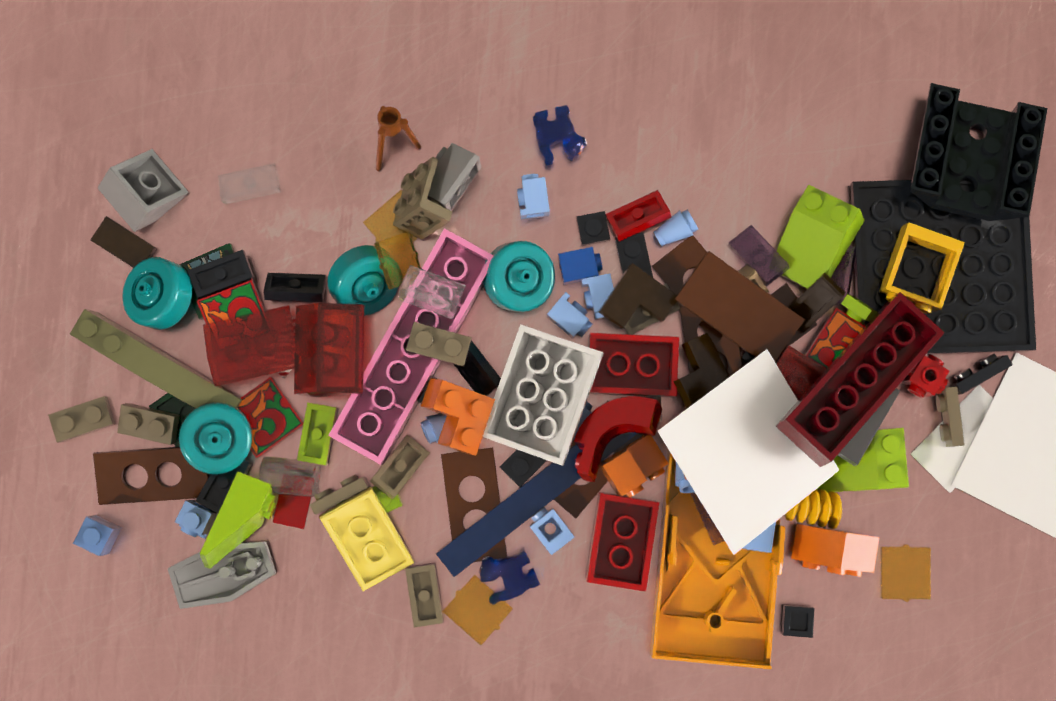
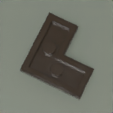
M631 263L598 312L621 329L626 326L638 306L660 322H663L676 303L674 300L676 294Z
M708 332L682 344L694 372L675 380L674 384L686 408H689L729 378Z

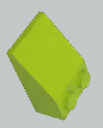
M808 185L791 214L769 269L805 288L813 284L824 272L831 278L865 221L861 210Z
M904 428L879 429L856 466H853L837 455L833 460L839 471L816 490L843 492L909 487Z
M237 472L200 551L204 567L211 569L263 525L265 518L270 520L276 507L271 484Z

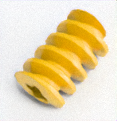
M822 489L814 490L785 514V518L792 521L795 517L799 523H803L806 519L809 525H814L817 521L819 527H825L828 524L829 529H836L842 515L840 496L837 492H827Z

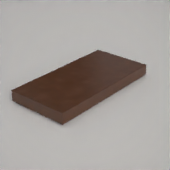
M710 251L705 254L674 298L676 302L753 357H757L768 349L774 361L778 359L805 320Z

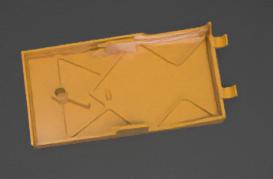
M667 449V461L669 464L666 465L650 655L655 659L771 669L777 576L782 574L785 526L780 525V518L776 521L772 553L741 549L733 555L696 493H681L679 487L675 485L676 461L669 449Z

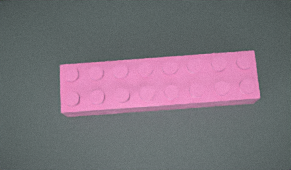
M444 228L328 436L380 465L386 461L415 409L418 399L441 360L406 351L413 323L417 322L457 333L483 286L489 263L494 255Z

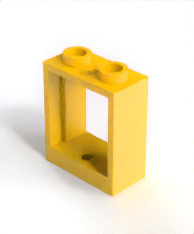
M909 222L901 226L879 292L886 294L887 300L901 292L919 310L926 314H931V311L941 310L965 242ZM908 241L946 254L931 299L892 286Z

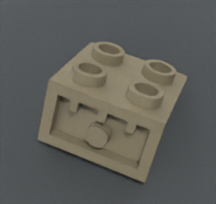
M434 157L424 164L420 163L417 169L404 176L401 183L403 192L393 209V213L396 214L393 226L420 239L426 238L449 223L452 216V211L444 208L441 203L427 199L438 159Z

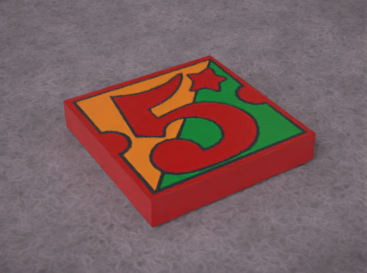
M253 279L197 300L218 355L274 334Z
M835 308L803 358L825 371L865 325Z
M269 377L241 397L242 401L237 408L246 416L252 429V445L250 450L256 458L265 454L304 424V421L272 377Z

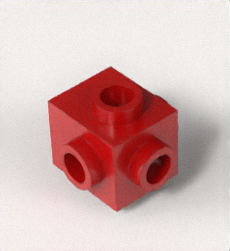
M929 354L920 360L902 383L908 386L907 390L920 398L935 396L936 393L939 395L948 384L946 376L949 370L943 367L944 362L941 359ZM926 371L932 374L929 381L925 377Z

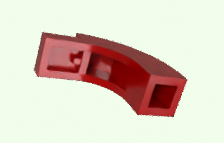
M640 396L617 398L595 409L583 421L574 439V443L580 450H583L578 453L575 463L577 473L583 480L595 482L604 449L616 436L628 432L655 436L662 413V407L658 400Z

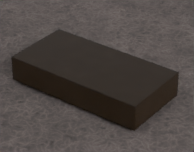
M107 216L91 238L92 242L133 268L139 262L152 257L157 249Z
M824 272L788 308L805 319L799 327L804 333L843 298L846 292Z

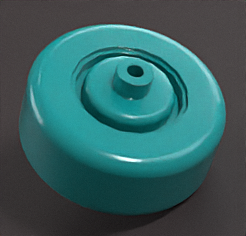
M514 241L502 244L491 252L494 256L489 263L483 285L487 295L497 306L508 311L525 312L538 308L549 298L555 284V269L551 258L540 246L527 241Z
M363 245L354 247L338 257L329 271L327 285L331 296L344 312L354 316H367L382 310L393 300L399 289L400 273L396 264L385 251L375 246Z
M161 257L147 258L139 262L126 278L122 294L124 309L129 318L139 325L156 330L167 329L178 323L187 312L192 298V283L189 274L181 265Z
M222 402L207 403L199 406L186 417L180 429L179 445L184 458L195 469L207 474H223L237 468L247 457L252 445V429L246 416L236 407Z

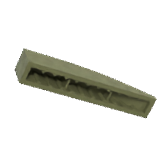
M84 309L70 332L71 336L194 408L212 402L227 403L238 408L242 401L241 398L98 312Z

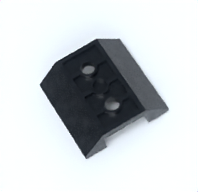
M931 83L910 192L932 209L986 221L1029 217L1048 108L1018 102L1012 112L959 101L960 89ZM970 129H979L982 131L984 138H973L970 135ZM964 180L970 181L974 185L975 190L973 192L964 191L960 186V182Z

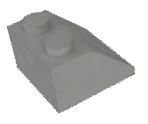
M451 143L448 149L443 147L436 156L438 163L427 198L428 200L441 203L444 208L450 211L481 169L479 156L454 143Z
M153 149L110 167L98 186V190L134 232L156 222L189 193Z

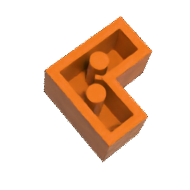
M430 378L421 407L446 415L437 444L476 456L495 399L444 380Z
M645 434L602 461L599 467L615 493L630 498L644 489L642 484L648 481L647 477L650 481L659 477L665 472L663 467L669 463L653 437Z
M797 524L791 559L803 561L802 567L820 570V566L824 565L828 566L827 572L861 577L862 571L874 573L879 537Z

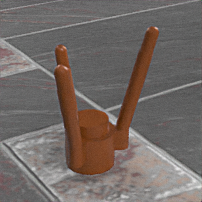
M382 106L377 115L379 126L376 156L377 171H380L382 167L386 136H395L402 129L416 149L421 148L418 139L408 125V120L402 119L400 112L396 108Z

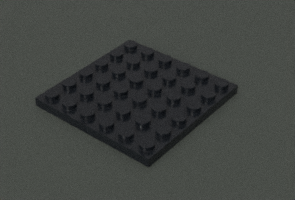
M912 180L857 181L851 183V204L861 210L865 220L853 240L855 292L859 300L877 312L888 301L886 294L880 293L879 290L901 226L909 222L965 242L942 309L935 312L931 311V314L924 313L945 332L927 354L1036 350L1029 217L986 221L932 209L910 192ZM964 180L960 182V186L964 191L973 192L975 190L974 185L970 181ZM908 241L892 286L931 299L946 254ZM863 319L861 324L866 326L869 321Z

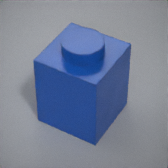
M593 247L558 254L563 285L581 282V279L599 276L598 271L603 270L600 254H594Z

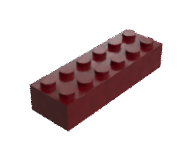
M899 292L885 303L779 421L776 427L819 467L832 462L945 332Z

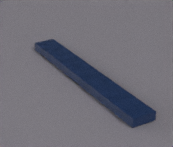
M628 432L613 438L605 447L600 463L638 433ZM575 444L569 449L564 466L552 462L438 551L436 555L452 576L455 577L578 481L581 477L577 473L575 463L578 453L583 450H580Z

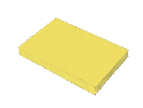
M372 487L319 515L321 522L362 591L414 564L412 555Z

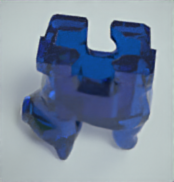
M567 105L555 108L556 120L553 121L547 120L548 110L536 112L533 116L537 144L545 158L544 164L547 166L552 165L554 162V156L550 150L551 146L563 142L564 152L570 161H573L574 157L581 155L583 148L587 146L585 137L575 132L574 125L569 118L570 111Z
M524 549L517 555L508 556L501 560H496L491 556L482 559L479 569L480 581L491 582L501 576L505 588L504 591L495 592L490 596L489 602L491 605H495L499 601H507L518 597L529 588L540 585L534 569L529 570L528 574H524L521 569L530 563Z

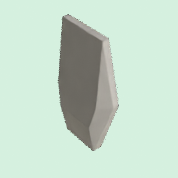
M267 541L243 542L211 569L204 567L200 552L167 568L180 609L233 601L276 574Z

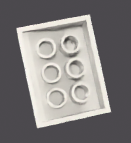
M520 324L494 396L495 401L483 437L564 466L604 353Z

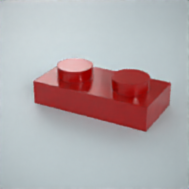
M656 190L607 213L606 218L618 241H622L671 218V213L661 194Z

